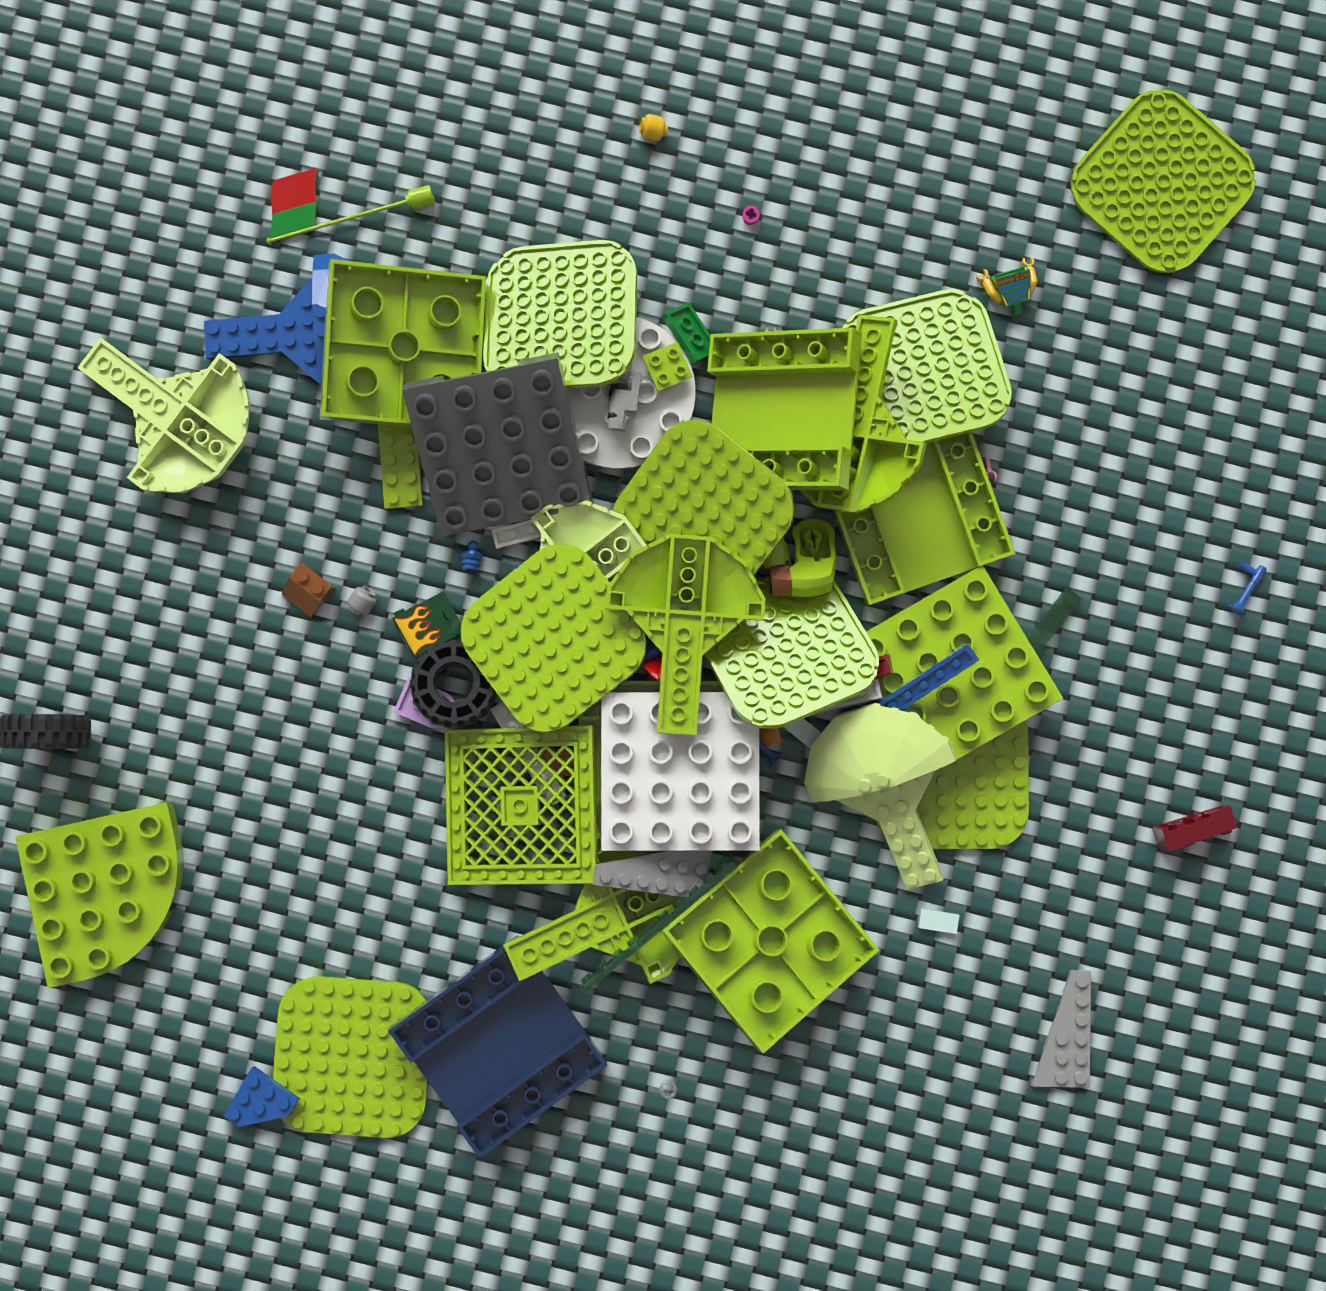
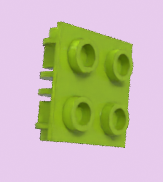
M678 342L642 356L657 391H666L669 387L693 377Z

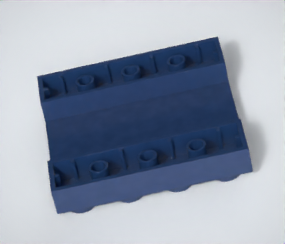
M503 946L391 1025L388 1030L410 1063L415 1062L455 1118L458 1130L479 1159L607 1066V1060L545 973L540 971L519 981Z

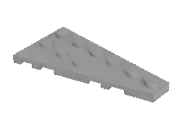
M712 850L660 851L643 856L595 864L592 884L696 899L707 889Z

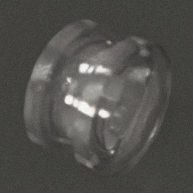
M669 1079L664 1080L660 1084V1094L667 1099L673 1098L677 1093L676 1083ZM670 1084L672 1085L673 1092L669 1093L668 1091L667 1094L664 1092V1086Z

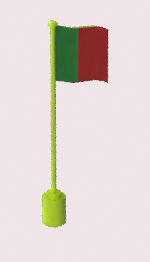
M318 168L274 180L272 184V225L267 243L271 245L272 242L404 204H407L408 207L412 206L413 210L435 204L433 191L430 185L409 190L408 195L405 196L406 200L314 226L317 208L315 181Z

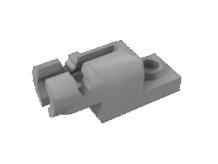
M634 372L633 377H629L628 388L631 391L615 389L613 392L609 413L616 417L608 419V430L625 432L630 418L628 414H637L642 377L640 372Z

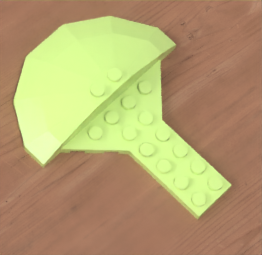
M100 337L78 366V369L133 409L134 417L136 418L135 434L139 454L138 463L127 478L144 491L186 493L220 478L246 443L251 401L239 368L220 353L208 369L195 373L174 375L175 377L156 379Z
M589 501L578 502L573 507H565L561 504L556 506L547 505L531 517L541 532L540 550L553 544H569L578 547L592 558L609 582L613 580L632 552L647 545L625 515ZM558 509V514L550 515L548 510Z
M874 703L838 714L832 719L810 747L804 784L812 802L836 800L879 821L907 890L943 881L944 876L916 808L934 771L955 762L957 759L949 738L945 735L942 736L934 729L935 727L931 724L928 725L917 713L898 710V708L883 707L880 704Z

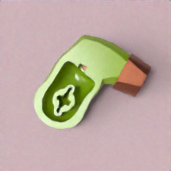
M820 519L801 521L794 527L792 532L795 546V564L769 569L771 597H816L829 593L832 590L837 564L834 529L829 523Z

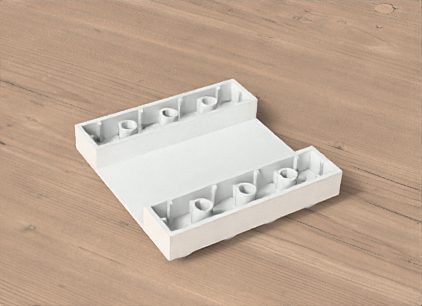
M610 692L601 699V851L760 850L759 727L747 723L736 713L725 692H700L697 735L657 733L659 692Z

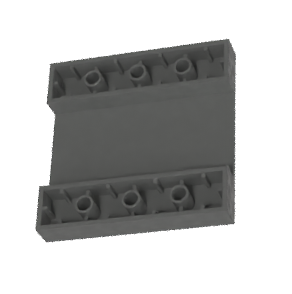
M558 352L522 359L517 366L444 380L443 376L404 384L402 393L442 537L528 520L547 505L556 506L561 504L565 507H573L582 501L593 503ZM550 509L548 512L550 515L558 514V509Z

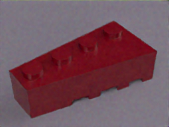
M1224 804L1153 826L1152 830L1158 849L1171 852L1182 847L1194 845L1199 841L1213 839V836L1219 834H1230L1233 829L1237 828L1231 806Z

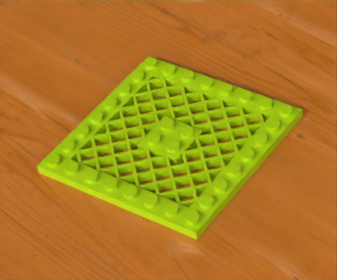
M566 726L552 732H540L530 728L445 730L448 885L592 883L595 864H597L594 726ZM550 746L562 747L556 753ZM516 747H525L520 754L514 749ZM532 747L543 748L537 753ZM488 748L484 754L478 749ZM495 748L506 749L503 751L502 754H500ZM565 749L572 755L567 762L560 757ZM528 750L535 756L529 763L523 758ZM546 750L553 755L548 762L541 757ZM510 751L516 756L511 764L504 758ZM473 752L479 757L475 764L468 759ZM491 752L498 757L493 764L486 759ZM556 759L563 765L557 772L551 767ZM519 760L526 766L520 773L514 768ZM537 760L544 765L539 772L532 767ZM573 760H574V770L569 766V765L572 763ZM501 761L507 766L502 774L495 768ZM482 762L489 767L484 774L478 769ZM466 764L470 767V770L467 773ZM547 769L554 775L548 782L542 777ZM565 769L572 774L567 782L560 776ZM510 770L517 776L511 783L505 778ZM528 770L535 775L530 782L523 777ZM492 771L498 776L493 783L487 778ZM473 772L480 777L475 784L469 779ZM538 779L545 785L541 790L540 786H533ZM556 779L563 784L558 792L551 786ZM502 780L507 787H500L499 791L496 786ZM519 780H521L526 786L515 785ZM573 780H574L575 790L570 786V784L573 782ZM483 781L489 786L485 793L478 788ZM467 784L471 787V788L468 790V792H467ZM566 788L573 794L568 801L561 796ZM547 789L554 795L549 802L542 796ZM492 790L499 796L494 802L487 797ZM474 791L480 796L476 803L469 798ZM556 799L563 804L559 811L552 806ZM574 799L575 809L570 805L574 801ZM483 800L490 806L485 812L478 807ZM500 801H501V811L496 807V806L499 804ZM540 801L545 805L541 810ZM467 803L471 806V808L468 811ZM566 808L573 814L568 821L561 815ZM547 809L554 814L550 821L543 816ZM474 810L481 816L476 822L469 817ZM492 810L499 815L494 822L488 817ZM557 818L564 824L559 831L552 825ZM483 820L490 825L485 832L479 827ZM574 820L576 829L571 825ZM500 821L501 826H508L503 832L497 827ZM542 821L545 826L539 831L534 825H541ZM467 822L472 826L469 830L467 827ZM515 825L527 826L522 831H520ZM548 828L555 834L550 841L543 835ZM566 828L574 834L569 840L562 835ZM493 829L500 835L495 841L488 836ZM511 829L518 835L513 841L506 836ZM529 829L536 834L531 841L524 835ZM474 830L481 835L476 842L470 837ZM539 838L546 844L541 851L534 845ZM557 838L564 843L560 850L553 845ZM484 839L491 845L486 851L479 846ZM502 839L509 845L504 851L497 846ZM520 839L527 844L522 851L515 845ZM575 839L576 849L571 844ZM468 842L472 845V847L469 850ZM567 847L574 853L569 860L562 855ZM530 848L537 854L532 860L525 855ZM548 848L555 853L551 860L544 855ZM475 849L481 854L477 861L470 856ZM493 849L500 854L495 861L488 855ZM511 849L518 854L513 861L506 855ZM559 857L565 864L553 863ZM522 858L527 864L516 863ZM541 858L546 864L534 863ZM484 859H486V860L490 863V865H479V864H480ZM502 859H504L508 864H498V863H499Z

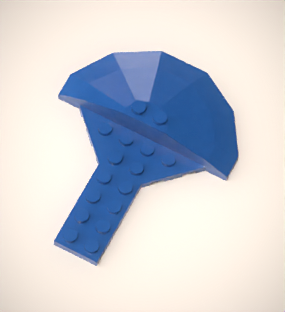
M335 253L314 255L312 278L280 314L204 321L206 359L213 360L219 353L225 358L283 353L317 381L321 391L328 263L330 259L349 260Z

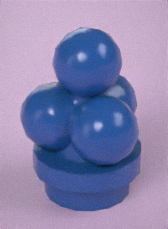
M471 540L467 545L469 550H465L461 554V565H463L462 569L464 571L477 572L483 555L477 551L479 549L478 542Z

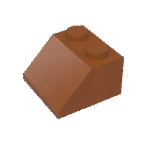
M301 563L289 577L281 594L312 618L335 587L309 566Z

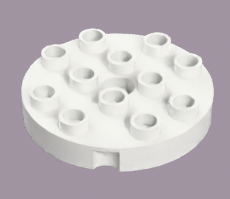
M636 317L635 356L629 369L619 379L603 386L567 388L584 463L600 469L605 467L621 468L623 471L638 469L668 429L677 423L691 420L695 403V380L690 362L681 346L680 349L693 377L669 387L666 391H657L643 360V355L677 342L669 333L656 324ZM634 372H640L642 377L637 414H628L630 418L625 432L608 430V419L616 417L609 413L610 398L608 392L610 385L616 383L628 385L629 377H633Z

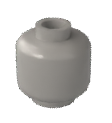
M367 586L355 588L348 599V604L351 607L350 610L356 615L368 614L377 601L375 592Z

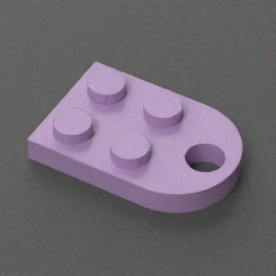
M408 677L394 713L430 728H443L444 726L436 725L429 719H426L416 707L411 694V677ZM437 689L438 694L443 699L455 702L448 693Z

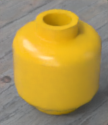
M647 114L645 118H641L639 133H641L643 139L658 142L662 136H666L668 125H665L663 117Z

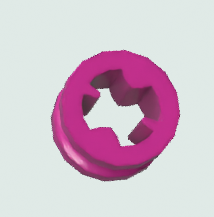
M755 206L746 207L742 215L743 221L748 225L756 224L759 220L760 212ZM750 211H753V214L756 216V218L753 217V219L750 220L748 219L749 216L746 215V213L749 214Z

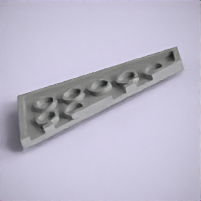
M1070 970L1060 1004L1057 1006L1054 1021H1052L1043 1047V1053L1036 1067L1034 1079L1032 1078L1030 1084L1032 1087L1090 1088L1091 971Z

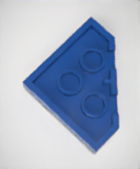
M254 1066L248 1072L224 1117L238 1127L283 1118L292 1114L301 1098Z

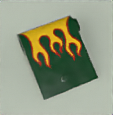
M444 591L406 611L402 608L393 613L395 617L392 620L414 659L420 655L422 656L430 646L434 647L439 642H446L461 634L462 624Z

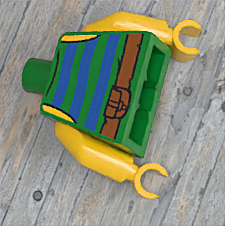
M1032 257L1029 259L1030 264H1027L1025 258H1023L1020 268L992 275L990 279H987L988 271L985 269L983 270L985 277H980L978 273L976 275L977 281L982 283L986 293L997 304L1004 307L1010 306L1012 315L1023 313L1022 302L1031 300V295L1034 293L1038 282L1035 269L1032 267L1034 264V258Z

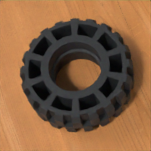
M450 640V642L445 643L442 641L434 647L430 646L427 648L426 652L416 660L417 663L412 669L410 680L413 700L422 715L436 725L451 729L452 727L464 728L467 725L477 723L482 717L484 718L489 709L492 708L497 693L467 654L463 643L457 642V640ZM449 667L463 668L472 678V690L462 701H447L437 692L436 680L439 674Z
M3 714L0 717L1 748L88 749L91 744V719L89 715Z

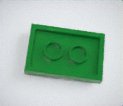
M690 303L667 311L661 316L692 365L709 357L711 335Z

